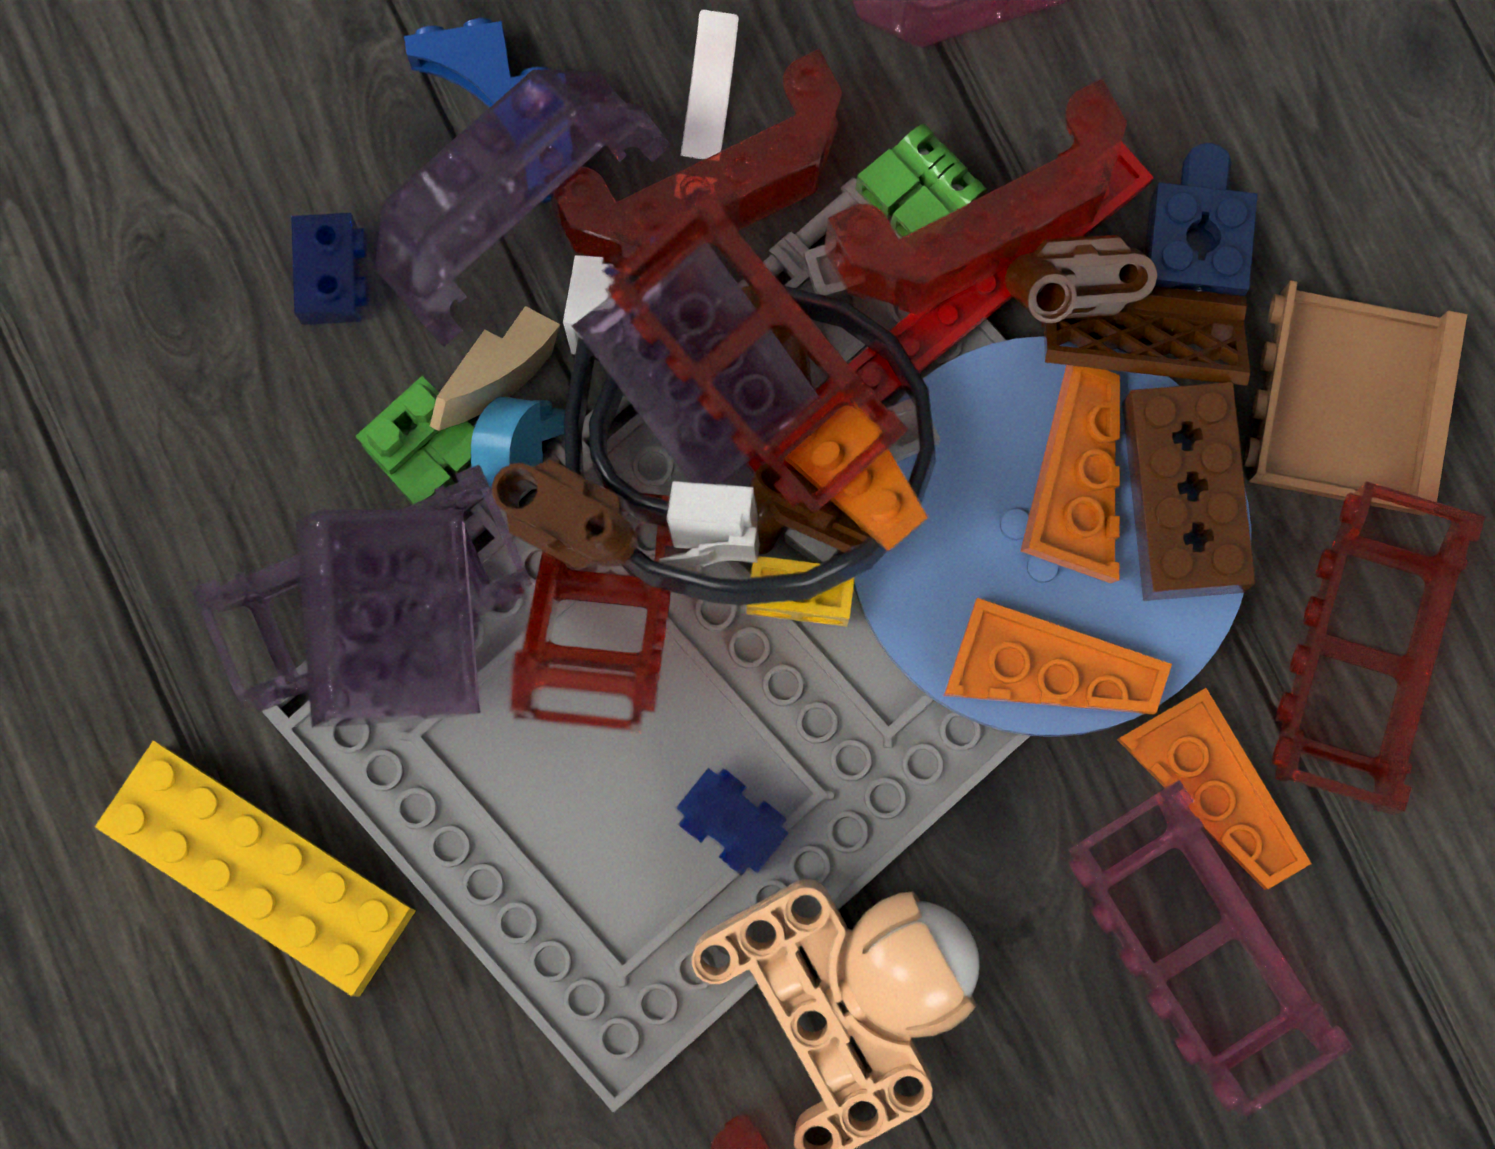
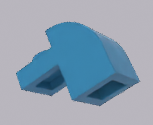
M503 396L489 403L478 418L472 436L471 465L473 486L492 489L495 476L502 468L510 464L522 463L534 467L543 463L542 441L564 434L565 409L553 408L552 402L548 400L530 401Z

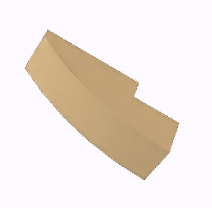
M525 306L503 338L484 329L438 394L430 427L440 431L466 422L480 415L487 405L501 396L510 397L539 371L552 355L560 324Z

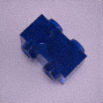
M352 213L291 216L294 311L301 325L361 322V307L369 305L367 277H359V258L367 257L365 228H357Z
M707 768L677 805L676 812L683 817L678 825L701 844L707 837L723 849L718 858L740 876H743L747 870L757 876L788 837L789 832L782 827L787 819L764 800L757 807L744 797L742 793L747 787L726 769L722 768L717 775L710 768Z

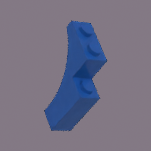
M478 18L465 22L463 27L444 30L441 26H426L417 29L413 35L404 36L407 57L413 71L429 73L461 86L489 107L502 122L520 154L525 169L531 205L580 197L559 70L550 71L546 67H533L520 73L521 76L511 77L502 21L492 22V20L487 18Z

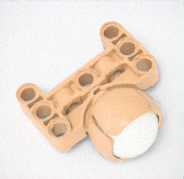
M803 879L787 886L702 934L692 954V966L696 975L709 984L727 982L750 969L822 1096L823 1101L808 1108L799 1116L795 1130V1149H855L921 1113L928 1107L932 1099L931 1076L911 1037L935 1036L954 1028L970 1015L976 1007L972 993L979 974V955L972 934L954 913L939 905L919 901L914 892L898 893L881 900L862 916L853 930L847 929V925L827 889L815 880ZM804 894L812 895L819 900L822 908L816 916L803 918L794 911L793 901L798 896ZM756 920H766L775 927L776 935L768 942H757L749 936L747 931L748 925ZM720 945L729 952L731 960L725 966L712 967L704 960L702 951L708 946ZM800 946L806 952L819 978L815 979L799 950ZM841 1001H844L846 1007H843ZM814 1010L822 1013L827 1023L820 1031L809 1032L800 1026L798 1022L799 1016L806 1011ZM851 1036L854 1037L861 1052L869 1064L868 1068L864 1066L861 1058L859 1057L857 1051L851 1043ZM913 1076L921 1081L923 1087L919 1093L908 1097L899 1094L895 1090L894 1085L901 1077ZM868 1101L877 1108V1113L870 1120L859 1121L852 1117L849 1109L855 1102ZM823 1126L830 1131L832 1138L824 1145H813L805 1139L804 1133L810 1127Z

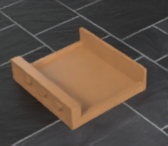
M1290 280L1282 290L1281 295H1273L1269 309L1268 323L1275 324L1273 341L1265 342L1260 361V371H1266L1267 376L1264 390H1257L1252 407V418L1259 419L1256 438L1249 437L1244 453L1243 466L1251 468L1248 482L1425 516L1435 509L1437 504L1467 314L1447 311L1441 318L1323 296L1297 291L1298 282Z

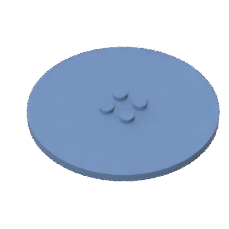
M1044 336L1016 338L983 346L941 365L923 378L929 388L932 422L941 439L940 443L935 445L936 463L921 503L928 518L889 552L887 551L872 569L854 578V589L864 617L881 647L901 672L930 698L958 715L1000 731L1027 736L1061 737L1083 735L1109 729L1131 721L1143 714L943 696L976 598L1171 663L1172 666L1159 703L1160 705L1189 683L1216 653L1231 628L1244 593L1143 601L1122 402L1131 390L1179 386L1167 376L1108 370L1120 375V439L1116 441L1115 466H1120V487L1115 488V516H1120V538L1115 539V562H1120V580L1110 584L1020 551L1066 365L1045 363ZM1067 342L1060 345L1066 347L1079 348L1071 342ZM1114 349L1115 352L1125 353L1119 349ZM906 393L897 404L910 399L908 394ZM1178 433L1173 439L1175 444L1182 443V450L1187 451L1192 445L1190 440L1185 438L1183 434ZM918 453L897 462L907 481H909ZM1183 483L1178 489L1180 494L1187 493L1188 501H1192L1197 496L1196 490L1191 488L1190 484ZM1246 496L1248 522H1249L1250 539H1251L1250 512H1249V504H1248V500H1247V496ZM1190 532L1184 538L1186 545L1193 544L1194 552H1197L1203 546L1199 537L1196 538L1194 533Z

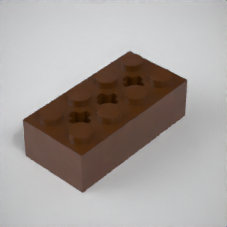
M1233 382L1131 390L1122 402L1143 601L1244 593L1255 584ZM1178 433L1185 435V438L1190 440L1192 445L1187 451L1182 450V443H1174L1173 439ZM1183 483L1190 484L1191 488L1196 490L1197 496L1192 501L1187 500V493H1179L1178 489ZM1190 532L1196 534V538L1199 537L1203 543V546L1197 552L1193 551V544L1186 545L1184 542V538Z

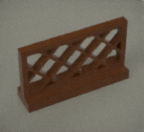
M1155 286L1150 294L1142 300L1128 302L1118 315L1070 318L1055 323L1041 322V327H1044L1045 363L1219 383L1233 382V384L1248 386L1250 365L1244 326L1247 309L1246 296ZM1092 332L1097 333L1103 338L1096 340L1088 334ZM1145 338L1154 344L1147 346L1138 341V339ZM1067 342H1071L1079 348L1066 347L1060 345ZM1196 344L1204 350L1197 352L1187 345ZM1120 347L1128 353L1115 352L1114 349ZM1170 353L1179 359H1171L1163 355ZM1221 359L1229 365L1218 364L1214 361Z

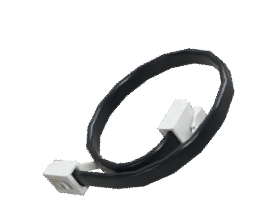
M575 255L563 319L571 354H575L564 415L566 468L584 477L582 431L595 356L611 357L618 310L622 308L624 332L630 338L631 346L611 365L589 420L590 457L593 468L603 487L618 495L623 509L638 520L669 528L674 548L691 549L686 554L660 558L658 562L636 547L634 554L622 565L649 586L715 604L739 606L810 599L872 569L885 555L887 550L870 535L861 545L803 573L739 579L714 577L684 569V567L696 565L704 567L719 561L757 562L759 550L757 533L758 514L753 488L673 481L670 501L641 494L617 475L608 458L607 435L625 390L631 381L668 344L683 336L677 334L672 329L671 313L656 319L635 341L631 314L627 309L631 290L627 269L614 268L613 264H605L603 257ZM785 285L758 287L763 289L764 302L792 310L794 316L841 327L888 361L915 405L919 452L908 483L921 504L936 463L929 388L897 336L845 300ZM741 289L728 290L737 294H741Z

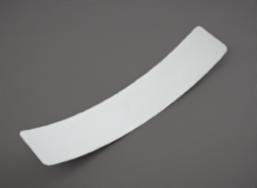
M701 10L699 13L681 156L720 161L739 19L735 14ZM678 175L675 197L677 199L711 203L714 198L716 180Z

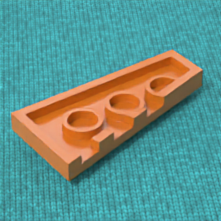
M1066 365L1020 550L1023 553L1110 584L1120 580V562H1115V539L1120 538V516H1115V488L1120 487V466H1115L1116 441L1120 439V375L1105 369Z
M847 376L770 440L780 456L888 552L928 518Z
M976 598L943 696L1154 715L1157 713L1172 664Z
M1207 688L1117 739L1264 890L1270 889L1312 864Z

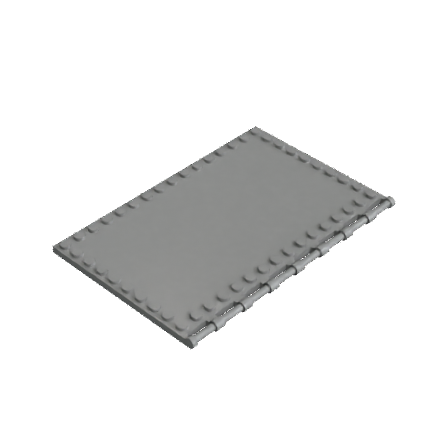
M851 178L841 187V195L796 234L789 232L768 251L769 257L731 290L741 289L748 285L765 287L783 271L791 278L785 286L815 293L803 258V251L809 250L815 242L854 208L860 210L864 216L836 241L849 237L852 238L866 280V288L835 298L847 301L889 331L948 283L950 279L927 254L920 258L890 227L892 217L890 216L885 221L855 190L856 179ZM801 318L807 324L813 393L866 350L868 346L841 327ZM985 319L919 374L923 379L941 365L964 353L1006 340ZM682 337L668 344L627 386L615 417L634 400L638 401L644 408L607 440L608 458L617 475L641 494L670 501L673 481L748 487L754 474L740 459L739 453L798 404L776 405L768 402L763 397L760 360L752 362L712 349L668 387L661 377L697 346L687 342L686 337ZM904 387L869 414L872 421L873 414L897 404L907 393ZM592 410L585 417L582 431L584 478L603 487L593 468L590 448L586 444L589 440V420L593 412ZM564 434L554 437L545 445L548 450L543 453V463L552 460L566 468ZM529 489V490L525 491V492L521 495L519 501H520L526 494H528L532 489ZM491 492L470 510L473 514L424 558L420 560L416 557L394 576L397 581L347 625L343 626L340 623L318 642L321 647L269 693L263 690L253 701L614 1113L757 984L750 969L720 984H709L701 980L694 972L692 954L702 934L787 886L803 879H811L821 883L827 889L839 910L1030 736L1000 731L971 721L936 702L913 684L891 661L875 638L864 617L854 586L850 619L847 627L746 614L747 605L715 604L649 586L622 564L607 567L595 563L577 570L510 534L506 513L496 505ZM621 507L622 516L632 524L636 532V547L651 559L659 562L660 558L686 554L691 550L674 548L669 528L638 520ZM787 526L784 527L771 552L758 554V556L810 562L784 542L785 533L789 529ZM487 530L494 539L441 584L434 575ZM838 550L837 556H839V555H841V554H843V553H845V552H842V551ZM719 561L704 567L696 565L684 567V569L714 577L750 578L752 562ZM409 596H412L419 605L365 651L358 641ZM335 662L342 672L292 716L288 717L281 708ZM804 894L798 896L792 903L794 911L803 918L816 916L822 908L819 900L812 895ZM766 920L753 921L747 927L749 936L757 942H768L776 935L775 927ZM711 945L702 951L704 960L712 967L725 966L731 960L729 952L720 945Z

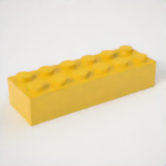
M152 741L95 826L101 832L351 996L360 997L416 912L415 909L166 746Z

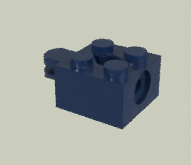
M1204 143L1193 147L1183 161L1181 185L1158 182L1150 198L1145 255L1156 266L1157 280L1155 286L1245 296L1249 291L1258 193L1229 190L1231 159L1228 151L1219 145Z

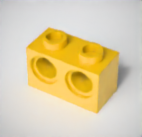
M758 556L757 562H752L751 577L803 573L820 565V563ZM854 578L810 599L747 605L746 614L847 627L850 619Z

